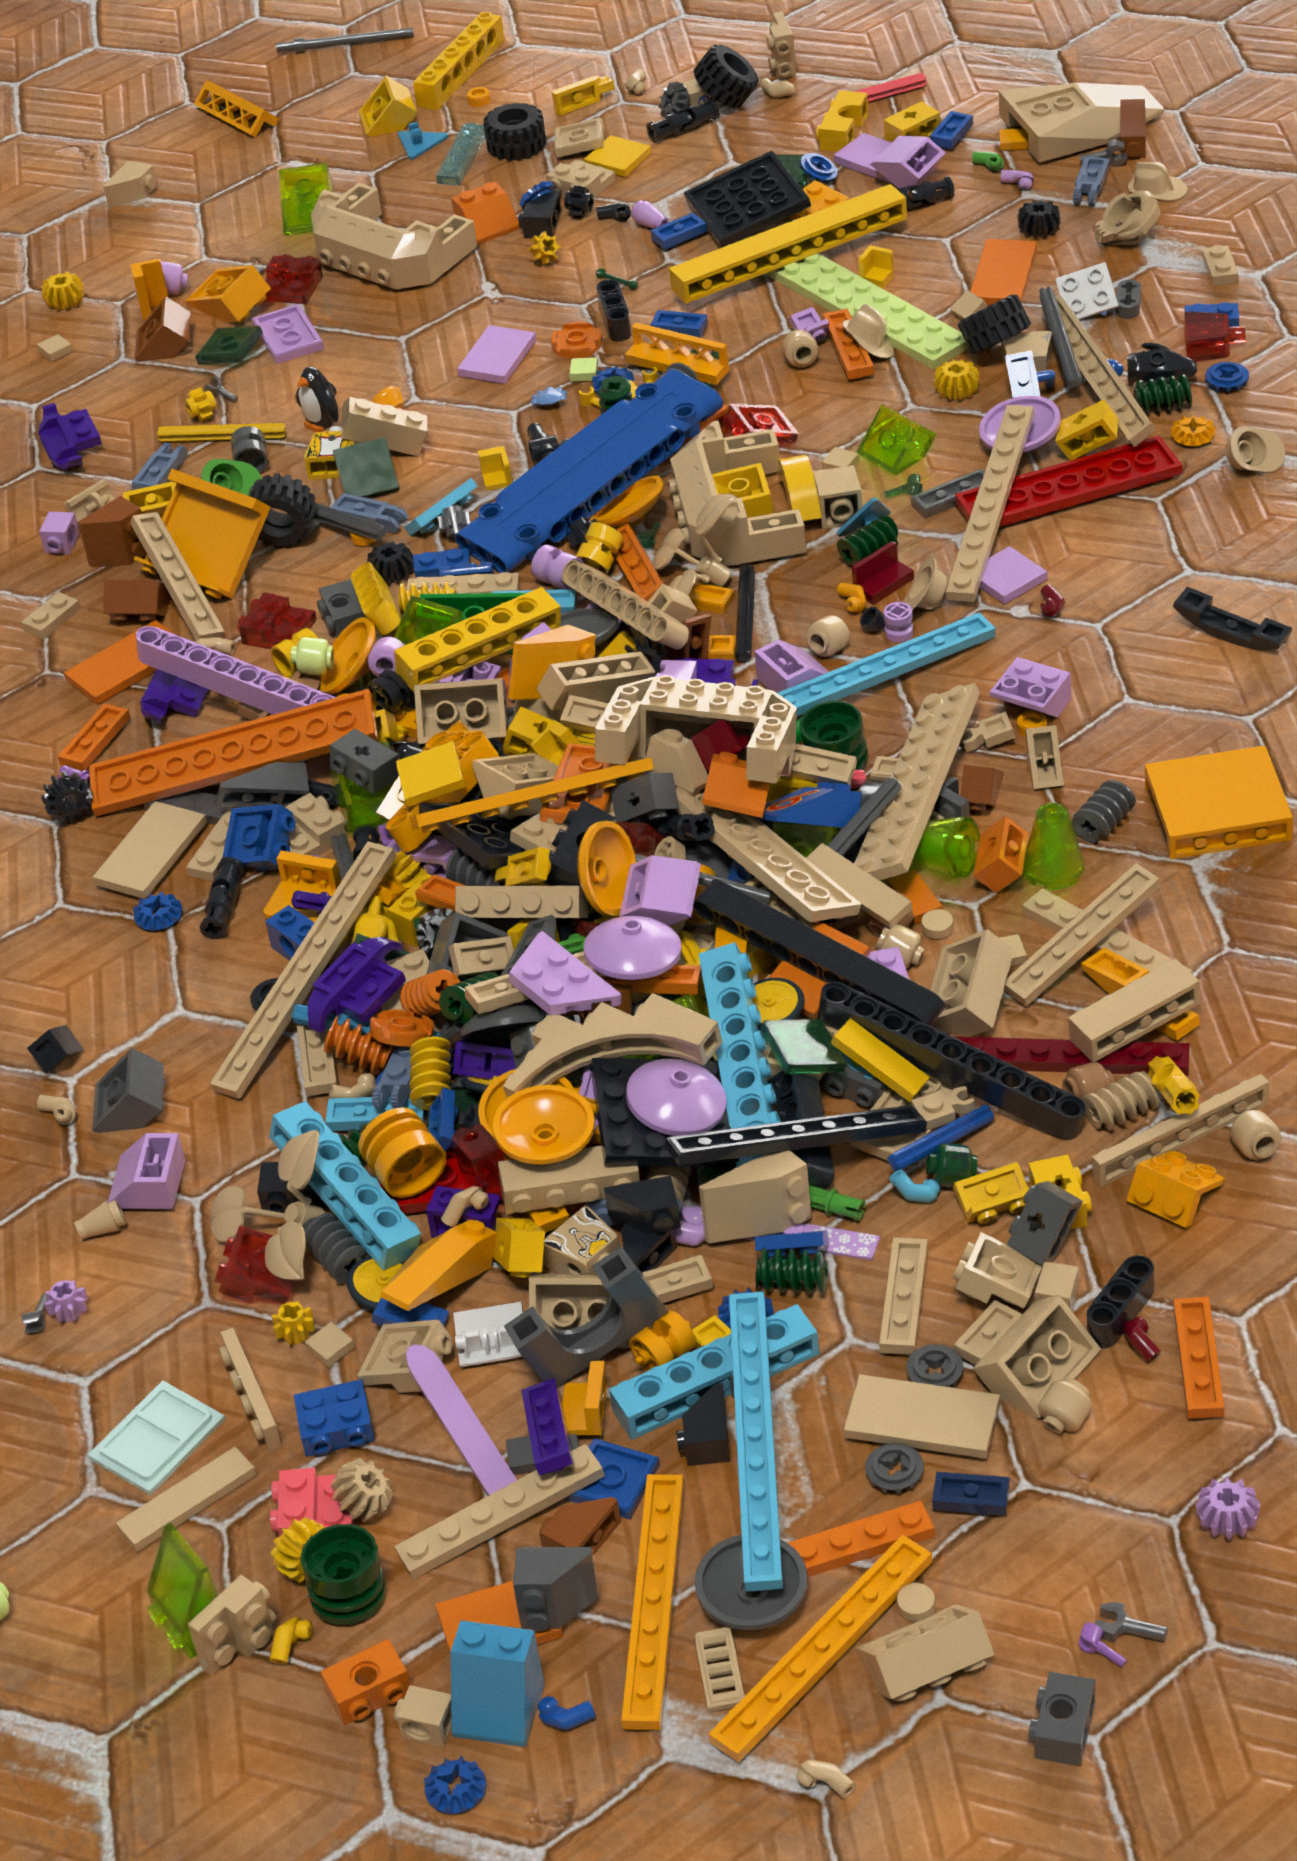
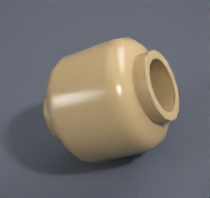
M794 330L785 336L782 342V351L791 365L804 368L816 360L818 345L809 332Z
M832 615L814 622L807 631L809 647L815 654L821 657H829L843 650L848 645L850 639L847 625L842 619Z
M895 924L892 928L885 927L875 950L899 947L905 968L908 969L911 964L918 965L925 948L920 946L921 936L919 933L900 924Z
M1250 1110L1244 1112L1237 1117L1231 1127L1230 1136L1233 1143L1249 1159L1262 1160L1271 1156L1277 1150L1281 1141V1133L1278 1126L1262 1111Z
M1071 1378L1051 1383L1038 1405L1039 1412L1044 1418L1042 1422L1044 1426L1057 1434H1061L1063 1430L1066 1432L1077 1431L1092 1408L1089 1390Z

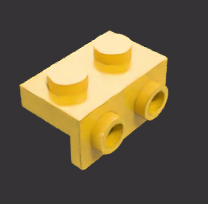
M1018 1162L954 1182L953 1185L967 1223L978 1220L979 1224L990 1222L998 1217V1213L1010 1210V1213L1022 1211L1026 1205L1023 1203V1199L1029 1189Z

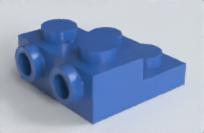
M280 804L232 808L222 858L233 857L240 860L244 867H253L258 871L278 870L276 858L280 851L290 852L288 845L289 833L293 832L296 826L293 812Z
M362 1379L293 1395L301 1441L306 1457L375 1441Z

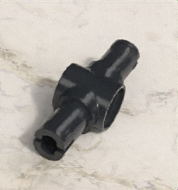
M533 423L528 426L527 432L531 440L528 441L529 452L535 465L555 451L559 444L556 436L546 434L539 423Z

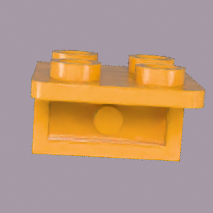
M281 850L276 858L281 882L264 908V916L269 919L286 906L290 905L293 907L291 899L293 893L297 890L316 894L327 892L329 896H332L341 883L337 860ZM296 909L314 923L319 917L317 912Z
M1167 1151L1137 1163L1126 1201L1186 1228L1193 1223L1201 1194L1222 1186L1225 1178L1217 1174L1216 1169L1209 1165L1194 1164L1186 1160L1187 1157L1180 1152Z

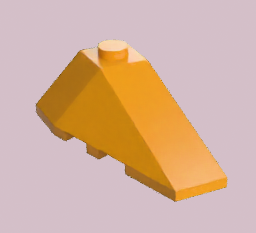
M470 1219L417 1247L382 1290L381 1298L409 1311L489 1270L492 1267L497 1232L485 1227L480 1221Z

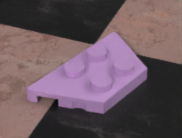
M543 931L536 935L509 972V982L549 1015L563 1014L568 1011L592 1010V1003L610 1001L612 1007L621 1004L620 992Z

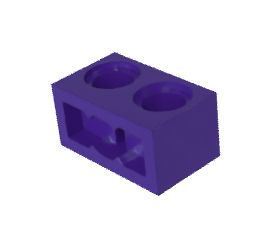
M456 1041L453 1074L493 1079V1076H500L516 1069L511 1044L492 1041Z

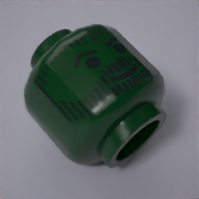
M941 1143L936 1147L934 1154H928L926 1173L932 1174V1179L940 1187L953 1188L954 1182L976 1175L977 1155H972L971 1149L966 1145Z

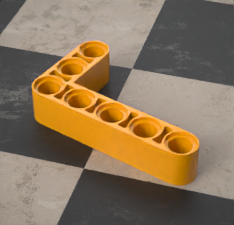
M442 731L432 736L426 742L425 747L427 750L452 741L454 742L466 787L422 803L460 802L478 783L472 767L473 760L499 757L498 752L483 731ZM405 802L386 823L387 831L403 852L414 850L433 832L423 833L422 827L412 829L410 817L419 814V804L407 807Z

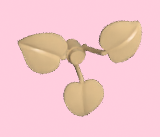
M733 494L713 496L705 504L697 517L696 525L699 527L696 529V534L712 557L708 558L705 556L698 561L678 549L685 537L683 530L679 528L671 530L666 535L661 548L658 549L652 561L656 570L659 571L665 568L673 558L674 553L696 565V570L699 572L698 574L693 569H689L683 575L677 576L669 587L689 594L696 579L702 580L706 584L709 582L713 586L722 587L726 583L731 570L720 563L722 558L715 553L704 535L711 529L726 507L737 498Z
M316 1130L292 1138L281 1151L278 1162L279 1177L281 1180L288 1181L287 1189L300 1200L289 1204L285 1213L244 1207L246 1192L237 1186H229L223 1189L216 1196L210 1213L212 1234L217 1240L222 1242H230L239 1235L244 1224V1213L286 1220L287 1223L278 1227V1234L272 1236L267 1242L265 1263L272 1274L287 1280L304 1279L303 1259L306 1240L302 1225L311 1218L325 1214L321 1207L311 1205V1198L305 1197L297 1190L303 1189L308 1184L313 1173L320 1132Z

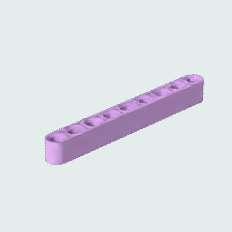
M145 626L136 632L137 654L140 662L273 715L336 698L154 626Z

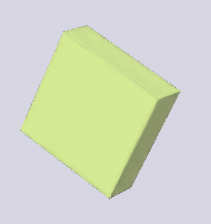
M598 358L572 359L569 373L570 381H592V377L597 375Z

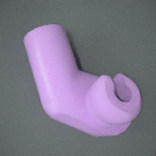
M1020 170L1001 171V183H1019V187L1023 190H1028L1032 187L1034 177L1030 172Z
M680 1221L681 1228L675 1229L677 1243L698 1246L705 1241L703 1221L698 1225Z

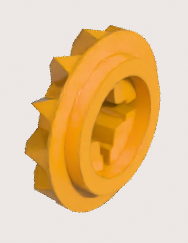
M1194 415L1189 418L1182 416L1181 420L1174 421L1171 428V436L1179 444L1200 446L1214 438L1215 427L1212 420H1206L1204 416L1199 418Z

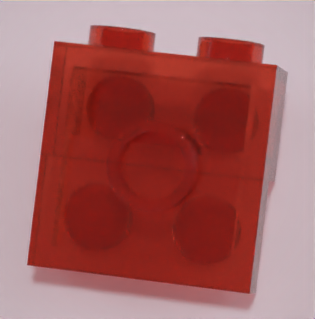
M289 254L273 256L265 269V281L271 289L265 294L266 299L264 301L307 305L323 278L320 259H316L313 256L295 258Z
M730 404L727 414L723 418L724 429L731 431L733 436L774 429L778 444L796 443L798 432L778 406Z
M263 593L259 599L254 598L252 600L250 612L247 616H240L237 629L240 632L242 644L271 650L272 647L285 639L291 640L292 635L304 628L311 629L317 617L314 610L290 606L289 597Z
M239 1225L236 1237H228L223 1256L229 1258L227 1264L220 1262L214 1282L221 1283L218 1293L250 1303L253 1295L282 1304L287 1303L294 1280L275 1276L268 1270L265 1263V1248L272 1235Z

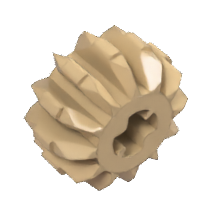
M359 1457L355 1461L344 1464L337 1471L338 1474L330 1485L334 1491L332 1500L340 1502V1511H348L351 1520L359 1517L363 1522H366L369 1519L376 1518L378 1515L380 1516L387 1509V1505L394 1495V1492L390 1489L392 1480L384 1477V1469L378 1470L375 1468L373 1460L365 1463Z

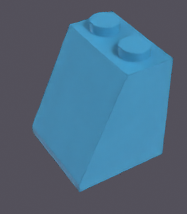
M460 1620L450 1652L452 1737L526 1747L545 1685L534 1630Z

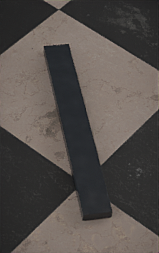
M913 1105L669 1137L666 1139V1150L680 1166L926 1132L927 1121Z

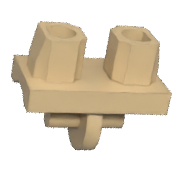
M102 479L67 500L64 506L67 512L75 513L78 524V521L115 498L110 492L108 481Z

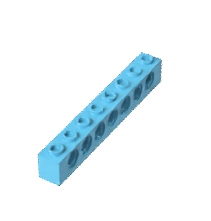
M736 942L699 953L709 1015L711 1019L718 1022L723 1041L716 1050L722 1087L726 1094L729 1126L731 1129L779 1123L781 1122L777 1111H773L772 1104L777 1103L776 1094L772 1084H768L767 1077L772 1076L768 1059L763 1057L762 1050L767 1049L766 1041L762 1031H758L757 1024L762 1023V1019L757 1005H753L752 998L757 997L754 983L751 978H748L747 973L752 971L749 957L746 952H740ZM764 1154L740 1157L739 1162H736V1166L739 1167Z

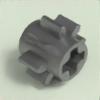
M462 506L446 507L442 509L443 516L437 517L440 533L446 532L447 538H455V534L471 522L469 511L463 512Z

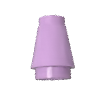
M640 200L632 209L631 217L637 224L655 229L669 223V219L649 201Z

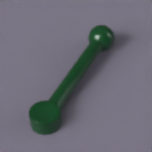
M605 269L596 270L597 278L616 280L618 283L628 286L631 290L638 288V283L635 280L628 281L608 274Z

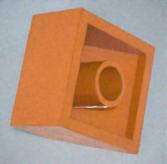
M496 182L486 183L479 188L464 191L460 195L451 197L454 214L474 221L477 245L520 229L518 218L507 193Z
M720 752L719 755L713 754L702 804L762 818L770 783L746 780L747 761L738 759L737 755L729 752Z

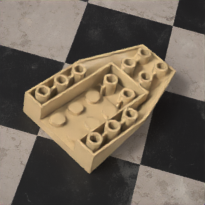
M1071 83L998 90L999 117L1008 127L1022 126L1027 131L1029 152L1039 163L1048 162L1065 155H1073L1075 152L1094 149L1120 137V99H1145V123L1164 113V108L1144 86Z

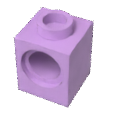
M48 513L39 531L45 553L71 554L80 535L75 513Z

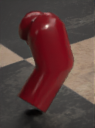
M1047 584L1041 589V595L1047 602L1045 605L1041 602L1040 609L1046 617H1055L1064 606L1065 599L1051 584Z
M1137 1316L1132 1320L1126 1321L1123 1326V1332L1135 1350L1149 1363L1160 1354L1161 1350L1147 1336L1148 1324L1145 1319Z

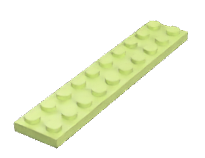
M819 253L765 273V275L831 312L848 309L851 317H853L863 304H868L886 319L885 338L890 344L933 370L942 365V362H947L969 349L960 331Z

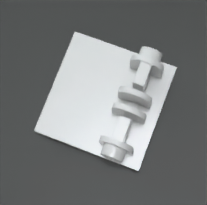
M1106 262L1055 278L1060 295L1065 299L1078 319L1119 307Z
M521 1302L453 1313L456 1332L455 1341L460 1367L523 1357L516 1349L504 1325L523 1313Z

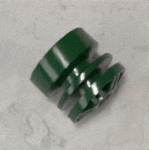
M844 701L819 703L806 711L799 725L803 745L855 756L857 759L855 770H862L867 764L869 755L860 711L854 705Z
M336 1524L321 1529L308 1539L302 1548L300 1560L313 1612L323 1621L335 1625L354 1624L376 1613L385 1600L386 1586L374 1536L365 1528L353 1524Z

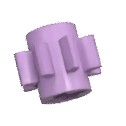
M74 1280L59 1281L52 1286L50 1291L45 1292L48 1300L44 1303L48 1315L55 1314L58 1322L75 1321L81 1316L82 1312L87 1311L85 1301L88 1300L85 1288L80 1287L77 1289Z

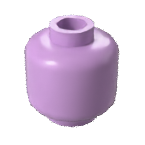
M161 262L168 295H179L181 288L186 289L188 274L183 273V267L180 264Z
M383 637L374 643L368 655V665L374 675L379 677V674L384 670L395 672L394 650L404 646L400 640L394 637Z

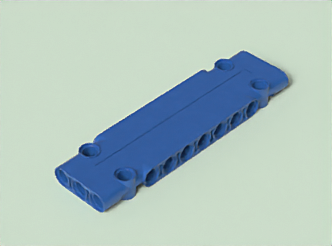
M670 369L653 383H644L638 386L635 390L636 396L630 401L621 400L502 490L496 497L495 502L486 503L481 506L478 511L479 516L455 534L456 543L461 549L468 548L469 555L480 562H492L493 569L497 572L510 573L525 560H533L534 555L543 546V542L546 539L554 543L563 540L571 533L568 526L584 516L587 519L591 518L676 452L683 445L685 438L696 436L701 430L699 421H706L723 407L721 396L713 388L675 369Z

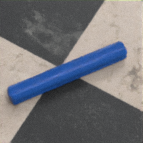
M982 1105L888 1156L887 1161L893 1171L904 1169L925 1158L929 1153H934L939 1144H951L994 1120V1113L991 1111L990 1106Z

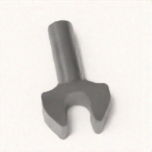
M1110 140L1105 150L1080 155L1081 165L1083 164L1085 157L1109 158L1113 167L1120 166L1127 160L1128 154H1115L1114 152L1124 150L1125 143L1119 140Z
M1110 1602L1100 1605V1617L1115 1621L1113 1623L1101 1620L1095 1621V1624L1103 1630L1102 1639L1114 1643L1122 1634L1129 1633L1165 1642L1168 1627L1129 1618L1125 1613V1605L1123 1603Z

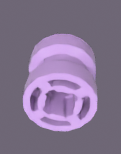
M904 602L890 603L884 608L883 612L886 622V638L893 642H904L911 639L914 633L911 622L913 618L911 606Z

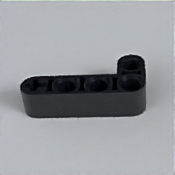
M785 1068L768 1080V1084H772L777 1098V1103L772 1104L773 1111H777L781 1122L825 1116L820 1086L815 1076ZM830 1145L790 1150L807 1164L809 1185L827 1190L834 1178Z

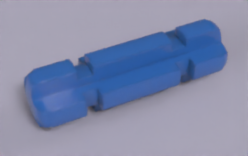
M481 562L479 566H477V563L454 565V568H450V566H441L439 568V577L446 575L494 574L492 562Z

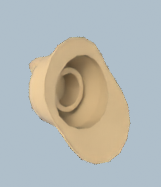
M1138 162L1135 166L1134 178L1128 184V189L1131 193L1148 191L1155 199L1163 201L1181 199L1188 190L1182 180L1171 177L1166 166L1159 162Z
M863 304L852 319L843 322L844 329L870 354L885 359L892 357L894 353L893 347L885 338L886 319L868 304Z
M1247 426L1235 429L1226 444V448L1221 451V454L1227 457L1232 467L1238 470L1274 472L1281 467L1285 459L1284 444L1274 432Z
M928 558L920 566L912 586L903 600L904 603L911 606L912 610L915 607L927 610L935 609L943 603L946 597L945 591L949 578L937 568L935 558Z

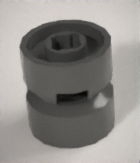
M252 426L237 429L231 437L233 460L249 463L259 473L263 472L268 463L264 434L261 430Z

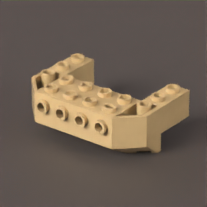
M362 183L356 184L343 195L323 190L311 213L319 263L393 289L431 284L477 247L474 221L455 214L439 227L416 220L405 230L375 221L382 214L378 189Z
M713 421L670 459L672 479H668L670 496H672L674 511L677 512L679 528L685 534L683 543L684 545L689 544L693 556L701 559L705 556L708 558L712 557L696 534V529L699 527L696 525L698 515L709 499L717 495L711 474L757 463L762 464L765 475L779 471V444L774 429L723 438L719 422ZM741 497L735 498L726 507L711 529L704 535L715 553L722 558L720 563L724 566H737L743 563L766 561L772 558L794 556L807 552L805 527L799 509L747 518Z
M667 675L651 677L617 687L595 728V761L625 765L629 757L645 759L651 736L665 729H674L679 731L683 737L690 739L720 719L728 720L738 738L747 733L751 736L747 748L737 754L738 758L747 759L746 780L777 783L780 775L789 776L796 747L797 707L775 691L766 690L760 686L740 687L728 682L715 684L706 683L700 679L680 680Z

